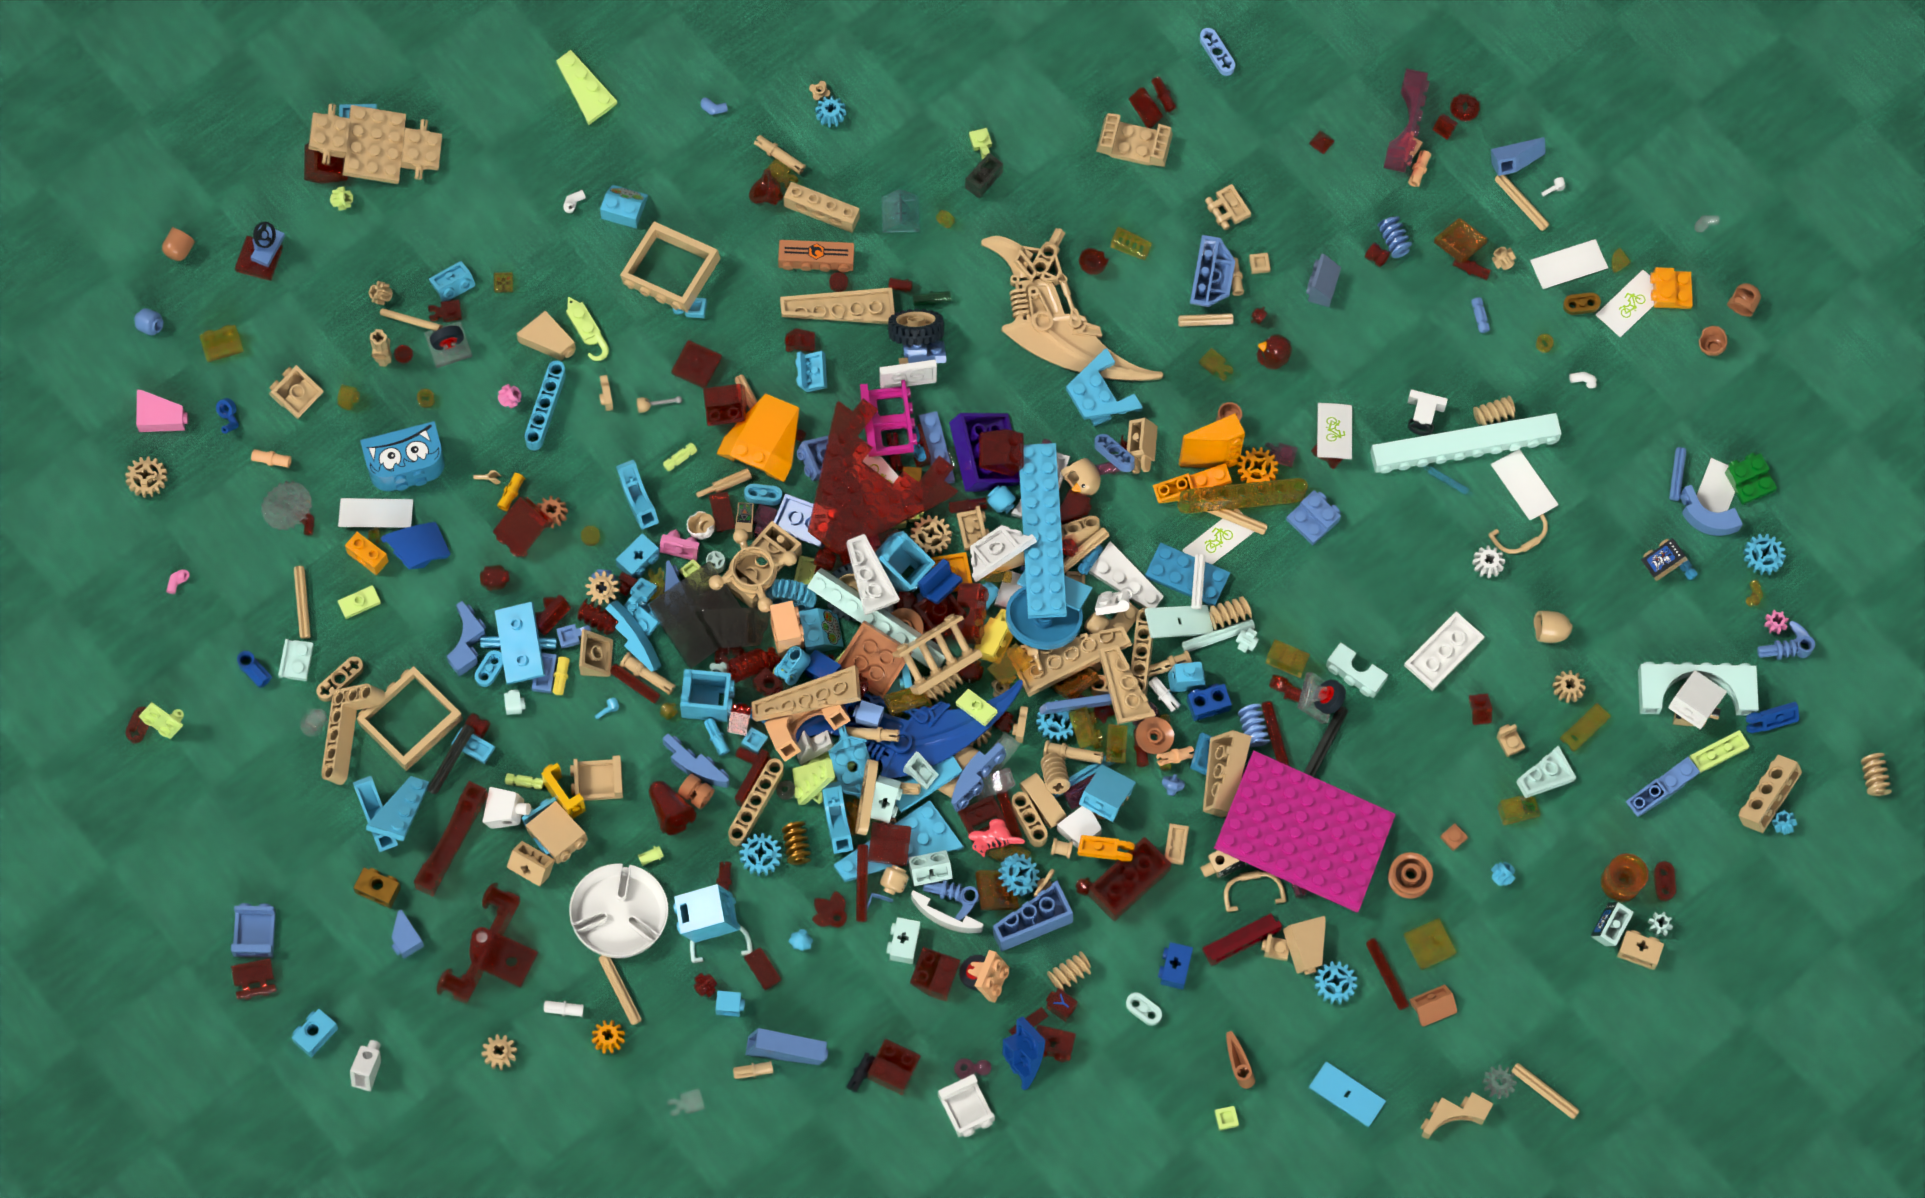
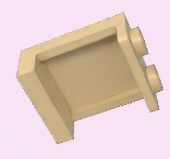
M620 755L612 756V760L578 762V759H573L574 765H570V774L575 780V783L571 784L572 795L576 796L580 793L584 801L623 798Z
M556 801L526 824L527 831L531 837H535L553 856L557 864L568 860L575 850L584 847L588 840L586 833Z

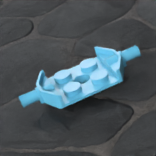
M844 724L838 728L840 734L839 741L828 753L830 760L832 759L836 779L841 782L842 793L855 795L860 799L866 761L870 759L865 744L867 740L849 736ZM848 762L856 764L857 769L855 772L848 770Z

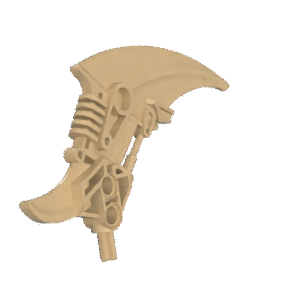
M1056 228L1049 242H1045L1041 248L1022 246L1002 236H991L983 239L981 246L999 254L1008 263L1013 272L1010 284L1015 289L1010 291L1009 294L1011 296V306L1013 307L1012 315L1015 320L1010 324L1002 326L1001 331L1032 354L1065 369L1080 373L1107 347L1098 339L1102 338L1100 327L1088 323L1085 316L1079 315L1072 302L1067 277L1062 273L1057 257L1060 251L1059 245L1066 233L1062 229ZM1051 252L1053 255L1046 256L1044 253ZM1033 253L1037 254L1035 260L1032 263L1031 259L1033 257ZM1053 264H1054V267H1055L1057 276L1052 275V274L1049 273L1050 270H1051V268H1052V266H1053ZM1042 267L1044 271L1039 272L1036 270V268ZM1057 285H1061L1064 296L1067 298L1071 310L1070 314H1064L1055 288ZM1109 349L1108 351L1113 357L1115 365L1099 372L1102 378L1113 380L1148 381L1163 378L1162 372L1138 367L1122 359Z

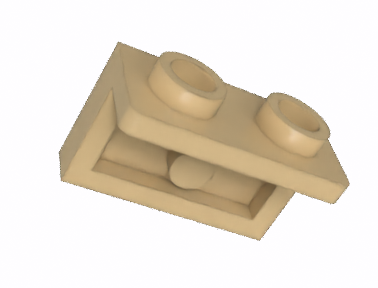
M976 506L975 510L957 513L964 551H968L971 545L989 534L988 528L985 529L983 523L986 522L985 512L980 510V506Z

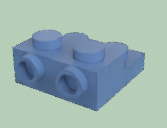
M935 340L934 343L929 342L926 345L921 343L918 346L917 344H914V346L909 344L903 345L904 358H908V363L936 360V363H946L944 341Z
M835 434L802 441L798 447L797 457L799 460H803L805 474L807 477H811L812 481L828 478L830 474L848 470L850 467Z
M1315 490L1303 499L1300 505L1286 517V520L1312 545L1332 529L1341 518L1340 510L1335 505L1330 506L1326 502V496L1322 492L1317 493Z

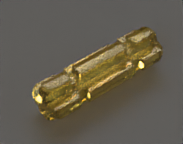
M994 570L979 581L985 579L987 582H1001L1002 580L1004 583H1010L1012 581V572L1004 571V573H1001V571Z

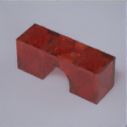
M959 583L957 602L964 608H970L969 615L957 623L967 644H981L984 636L983 624L984 619H986L985 608L989 593L988 589L981 583ZM953 634L952 639L957 642V640H956V638H955V636H954V634Z

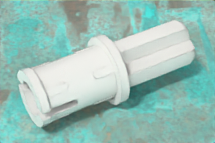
M1154 677L1149 681V686L1159 696L1158 699L1162 700L1170 709L1171 713L1176 710L1175 707H1180L1181 704L1170 693L1171 690L1167 689L1158 677Z
M545 1001L544 1012L562 1014L563 1017L565 1015L583 1016V1004L566 1003V1001L564 1003Z

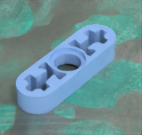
M1212 28L1203 29L1200 33V43L1220 74L1224 76L1231 75L1235 69L1233 58L1215 30ZM1205 35L1211 36V42L1208 38L1205 39ZM1219 48L1223 53L1217 56L1213 54L1212 50ZM1224 62L1226 65H1230L1229 69L1227 67L1223 68Z

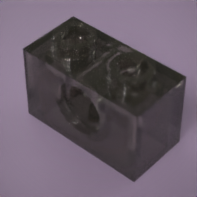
M988 153L965 179V189L980 199L1003 173V163Z

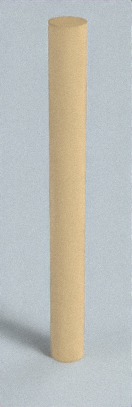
M384 308L380 310V315L434 331L443 328V325Z

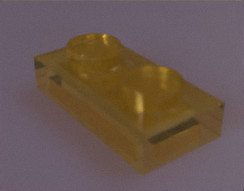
M910 688L884 695L883 698L890 715L927 703L924 693L921 695L913 694Z

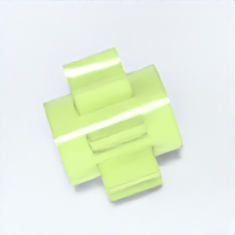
M344 186L332 190L333 194L330 196V202L333 207H338L339 211L351 207L353 195L350 190L345 191Z

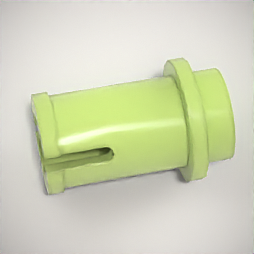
M653 846V849L638 855L642 866L657 859L660 861L664 857L660 846Z

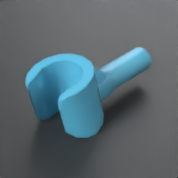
M616 698L608 699V707L594 715L595 718L599 719L608 712L617 711L619 704Z

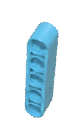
M552 361L547 368L525 432L526 446L533 451L539 450L543 445L566 378L565 366L560 361ZM560 370L561 373L554 374L553 371ZM548 387H555L553 391L547 390ZM544 403L550 404L547 408L541 407ZM538 420L544 421L541 425L535 424ZM532 437H537V438H538L537 441H534V442L529 441V439L532 438Z

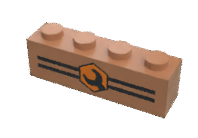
M779 240V268L784 270L801 269L803 271L817 269L823 272L838 270L843 273L853 271L854 243Z

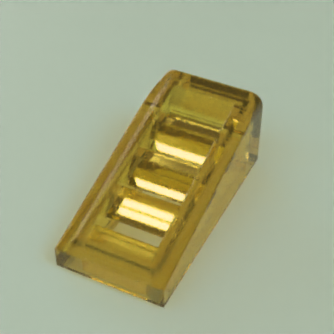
M1117 227L1111 241V248L1143 260L1146 259L1152 246L1151 242L1121 227ZM1127 239L1130 240V243H1129L1128 246L1125 245ZM1134 242L1137 243V246H1136L1135 249L1132 248ZM1141 245L1144 246L1142 253L1139 252Z

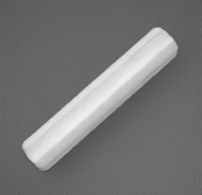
M1203 554L1195 555L1192 609L1202 608L1205 555Z

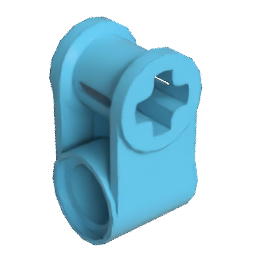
M798 646L791 647L781 662L775 667L774 675L778 678H783L788 685L795 684L809 666L810 656Z

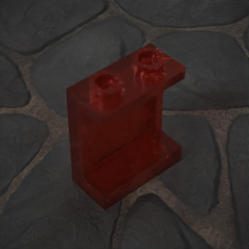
M519 497L492 532L497 536L496 539L500 543L506 544L510 548L509 551L514 556L526 557L528 555L526 551L545 528H550L554 521L528 497Z

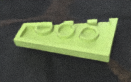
M571 50L556 60L588 125L617 105V100Z
M832 759L792 768L795 785L794 795L798 805H806L835 778Z

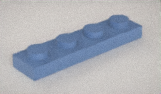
M937 411L919 415L936 487L955 483Z

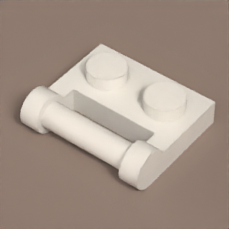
M1125 587L1121 592L1112 593L1111 591H1106L1098 595L1095 606L1096 616L1127 611L1130 606L1129 599L1133 594L1132 589Z

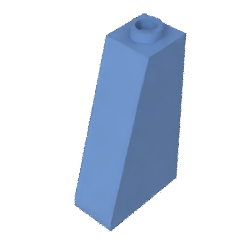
M758 1028L748 1036L745 1055L820 1065L828 1057V1048H826L827 1042Z

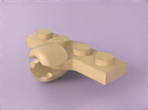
M1130 603L1127 611L1117 612L1112 619H1108L1105 615L1096 616V612H1094L1085 622L1084 629L1090 634L1099 633L1101 630L1123 627L1127 633L1135 623L1139 609ZM1099 661L1090 666V668L1098 672L1102 667V663Z

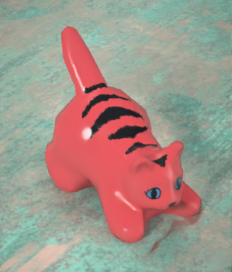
M1001 819L991 820L989 822V830L973 831L968 836L970 840L975 841L972 845L973 850L980 853L983 857H985V853L989 849L1002 848L1009 844L1025 843V840L1020 837H1012L1005 821Z

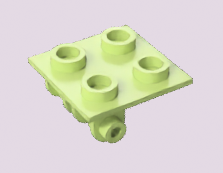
M151 702L138 717L146 725L158 730L162 736L171 739L183 726L180 722L184 717V713L182 710L176 709L169 715Z

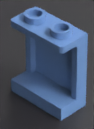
M241 903L240 906H234V941L231 944L233 957H273L276 921L275 908L270 904L251 906L248 903Z

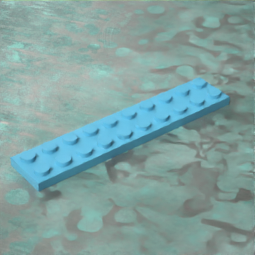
M1056 443L1018 445L1023 534L1030 536V534L1034 535L1037 540L1036 543L1024 550L1028 619L1067 617Z

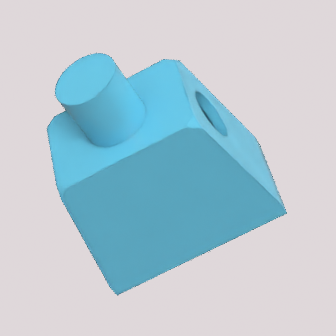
M1202 662L1175 664L1168 673L1170 693L1207 689Z

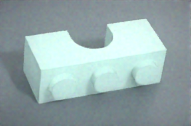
M1340 642L1327 660L1326 667H1328L1332 674H1338L1344 678L1348 685H1354L1359 688L1363 695L1374 698L1386 682L1388 674L1373 664L1365 672L1356 671L1352 667L1356 652Z

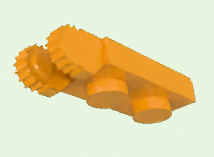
M1081 835L1077 853L1078 856L1131 861L1133 857L1131 853L1118 850L1119 848L1122 850H1134L1135 845L1132 842L1121 841L1115 838Z

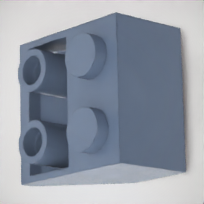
M1322 253L1320 259L1315 260L1306 294H1309V302L1330 307L1341 267Z

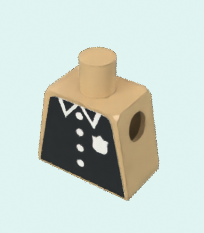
M1217 850L1208 856L1210 863L1200 867L1205 878L1216 873L1218 878H1221L1245 867L1246 863Z

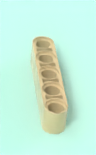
M774 758L767 762L728 831L729 841L733 846H741L742 843L746 842L747 837L750 835L781 781L784 768L782 761ZM775 766L780 768L777 773L771 772L770 769ZM763 783L771 785L768 789L760 787ZM754 799L761 801L757 806L751 804ZM750 816L752 819L749 822H744L742 818ZM735 832H740L742 837L736 839L732 835Z

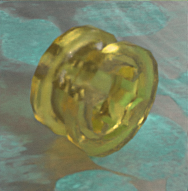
M1541 334L1536 341L1538 351L1543 353L1549 352L1553 346V338L1549 334ZM1542 340H1546L1547 346H1544Z
M429 389L420 390L417 393L418 404L424 408L432 406L434 403L433 392ZM429 395V400H423L422 396L427 397Z

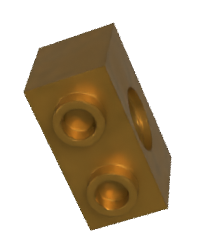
M363 868L353 887L355 894L391 909L401 889L398 879L390 875L387 877L380 875L381 872L374 868ZM376 883L383 884V887L381 889H373V886Z

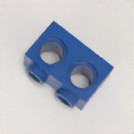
M1213 684L1204 690L1195 689L1187 696V703L1193 721L1231 711L1232 704L1225 684ZM1219 695L1223 700L1216 701L1213 699V696ZM1200 700L1204 705L1197 706L1194 702Z

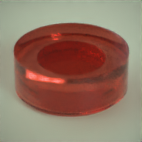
M841 272L832 274L829 279L830 288L835 292L844 291L848 286L847 276Z

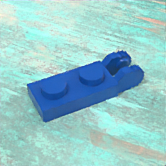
M1792 702L1761 711L1760 713L1753 712L1747 715L1746 722L1749 723L1746 727L1747 732L1767 731L1798 722V704Z

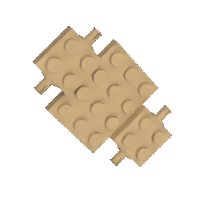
M332 104L328 105V114L314 112L312 114L308 149L323 153L322 163L325 164L326 162V165L330 164V156L344 158V176L398 184L400 168L415 170L414 178L422 180L423 170H438L442 134L427 131L428 120H425V123L424 119L420 120V129L405 128L406 114L355 105L350 106L349 118L335 115V104H333V107Z

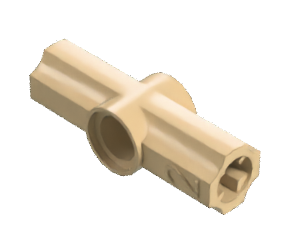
M376 329L370 334L371 356L378 362L379 366L386 367L392 362L391 340L383 330Z

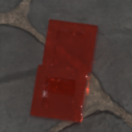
M728 492L709 495L712 514L716 523V531L721 532L735 529Z

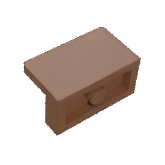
M1445 984L1409 999L1411 1006L1418 1014L1422 1027L1457 1013L1453 993Z

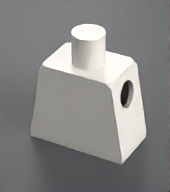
M489 787L483 823L491 829L519 825L521 816L530 814L531 805L524 803V798L515 792Z
M1083 806L1057 824V831L1069 842L1072 841L1077 849L1081 835L1099 837L1102 833V828L1093 812Z
M370 1040L367 1047L360 1046L350 1069L351 1085L353 1087L371 1092L381 1064L379 1051L381 1044L379 1042Z

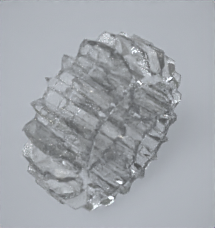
M285 481L284 485L279 483L278 487H273L271 492H267L268 496L263 498L264 503L261 504L264 520L271 527L279 530H288L289 527L294 529L295 524L301 525L300 521L306 519L305 515L310 513L309 508L312 507V499L309 491L302 484L294 481L291 483Z

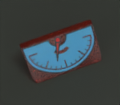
M917 424L915 429H912V433L917 435V444L914 445V452L912 454L916 467L920 468L930 465L931 456L922 426Z

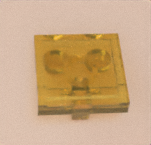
M1439 918L1403 935L1420 970L1457 953Z

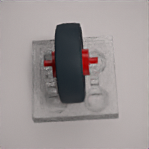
M460 321L443 326V328L437 331L430 330L424 332L436 368L472 357Z
M1308 672L1305 676L1297 708L1322 724L1328 723L1330 714L1337 711L1345 700V687L1336 680L1330 679L1325 681L1313 672Z

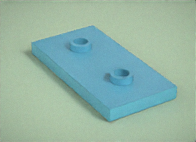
M528 602L495 610L506 683L510 685L545 676L533 603Z

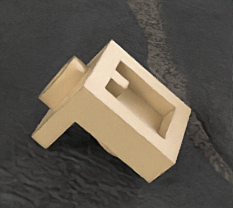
M1507 724L1501 727L1496 737L1507 757L1525 749L1516 731V724L1512 726Z
M1268 934L1267 939L1263 938L1261 950L1264 951V957L1287 961L1289 948L1285 939L1272 937V934Z

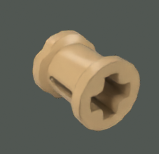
M1054 838L1051 855L1059 854L1070 859L1073 842H1062Z

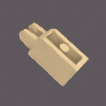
M1146 418L1129 421L1127 451L1135 458V468L1132 470L1134 474H1139L1140 468L1143 472H1149L1151 461H1155L1158 426Z

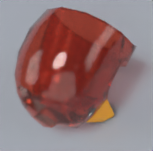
M1273 334L1264 342L1258 344L1259 349L1256 355L1259 363L1266 368L1279 369L1289 361L1293 350L1290 340L1283 335Z

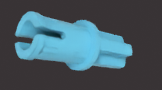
M709 718L704 721L711 737L709 740L713 742L718 755L723 756L729 753L730 749L723 737L724 733L720 732L715 720Z

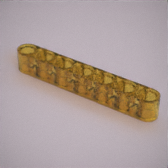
M1302 478L1186 489L1180 494L1178 509L1182 513L1188 514L1301 502L1305 498L1308 484Z

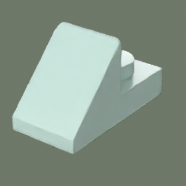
M917 751L903 769L904 773L912 776L926 790L939 775Z

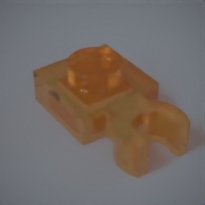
M860 799L846 802V808L850 812V815L847 816L851 835H858L855 829Z

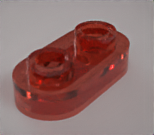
M1666 861L1659 862L1654 869L1656 896L1662 901L1671 900L1676 893L1674 867ZM1660 871H1666L1667 875H1662ZM1662 889H1666L1668 894H1664Z

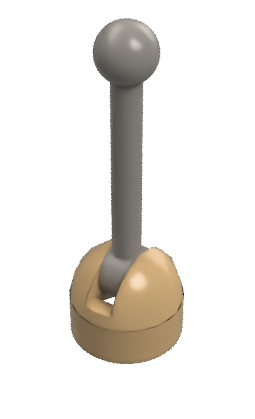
M681 396L653 402L644 397L636 398L638 413L648 411L652 405L673 402L679 404L683 400Z

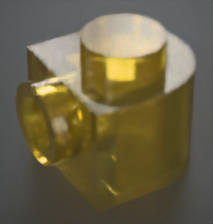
M341 385L337 397L338 406L345 410L353 409L354 404L358 403L360 392H357V388Z

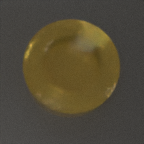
M940 210L936 215V220L946 228H950L955 222L954 217L948 211Z
M587 526L581 531V540L587 546H594L600 540V532L594 526Z

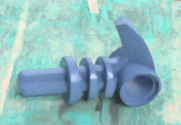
M1791 621L1788 624L1795 633L1796 639L1790 640L1789 643L1784 640L1783 644L1776 640L1774 645L1759 646L1757 653L1760 658L1776 656L1777 660L1782 659L1783 655L1787 658L1789 654L1792 657L1797 655L1800 658H1806L1813 651L1815 641L1801 625ZM1800 644H1806L1809 649H1803Z
M944 880L943 883L923 884L924 892L939 894L940 899L943 900L946 896H948L949 900L955 898V901L962 903V908L955 917L959 921L973 910L981 898L979 889L973 886L963 888L961 884L955 886L953 882L951 885H948V880ZM968 890H973L976 894L973 901H969L966 898Z

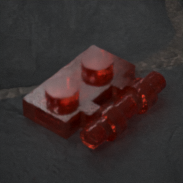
M270 958L231 966L234 986L243 987V991L236 992L237 1000L243 998L248 1000L258 995L268 996L269 993L276 992L275 984L267 985V980L274 979ZM260 982L261 987L249 988V984Z

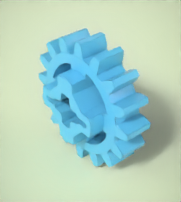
M1758 534L1757 539L1752 537L1750 542H1747L1746 549L1743 551V554L1746 555L1744 561H1749L1747 567L1753 566L1754 573L1759 570L1760 575H1763L1764 571L1770 575L1772 570L1777 572L1779 567H1782L1783 560L1786 555L1782 554L1785 548H1780L1782 542L1776 543L1775 536L1769 539V534H1766L1765 538ZM1767 550V555L1761 559L1762 554Z
M1038 712L1037 717L1040 718L1036 720V724L1040 725L1038 732L1044 731L1042 737L1045 738L1048 735L1050 742L1053 738H1056L1057 743H1059L1060 738L1067 741V735L1072 737L1074 734L1072 730H1077L1076 723H1078V718L1075 717L1077 712L1050 713V718L1045 722L1044 719L1047 714L1040 715V712ZM1070 721L1069 727L1065 729V724Z
M762 833L761 837L758 838L754 834V839L752 840L747 837L748 844L742 843L744 850L739 851L740 855L743 856L740 858V862L745 863L744 869L750 868V874L756 871L757 876H760L761 872H764L767 876L768 870L774 872V865H780L777 859H782V854L779 853L781 852V847H776L778 841L774 840L772 842L771 835L765 838L764 833ZM767 844L768 846H770L772 850L768 849L765 845ZM762 848L763 855L761 857V861H759L758 855L761 852ZM749 859L753 860L756 865L752 864Z
M1015 853L1012 856H1008L1000 863L1002 867L998 869V872L1002 873L998 878L1004 881L1001 886H1007V892L1013 891V896L1018 894L1024 896L1031 893L1038 886L1036 882L1040 880L1036 876L1040 871L1034 868L1037 864H1031V857L1025 859V854L1018 856Z
M1331 961L1329 967L1324 964L1323 970L1318 969L1317 974L1319 976H1315L1314 979L1318 983L1315 984L1314 988L1320 989L1317 995L1321 996L1323 994L1324 1002L1330 999V1004H1333L1334 1000L1341 1004L1342 999L1346 1002L1349 1000L1348 995L1353 997V990L1357 988V985L1354 984L1357 981V977H1352L1354 970L1348 971L1347 964L1342 967L1340 961L1337 965H1334L1333 961ZM1329 973V978L1323 980V977ZM1333 980H1336V982L1339 983V985L1336 986L1335 983H1332ZM1349 985L1348 989L1342 993V988Z

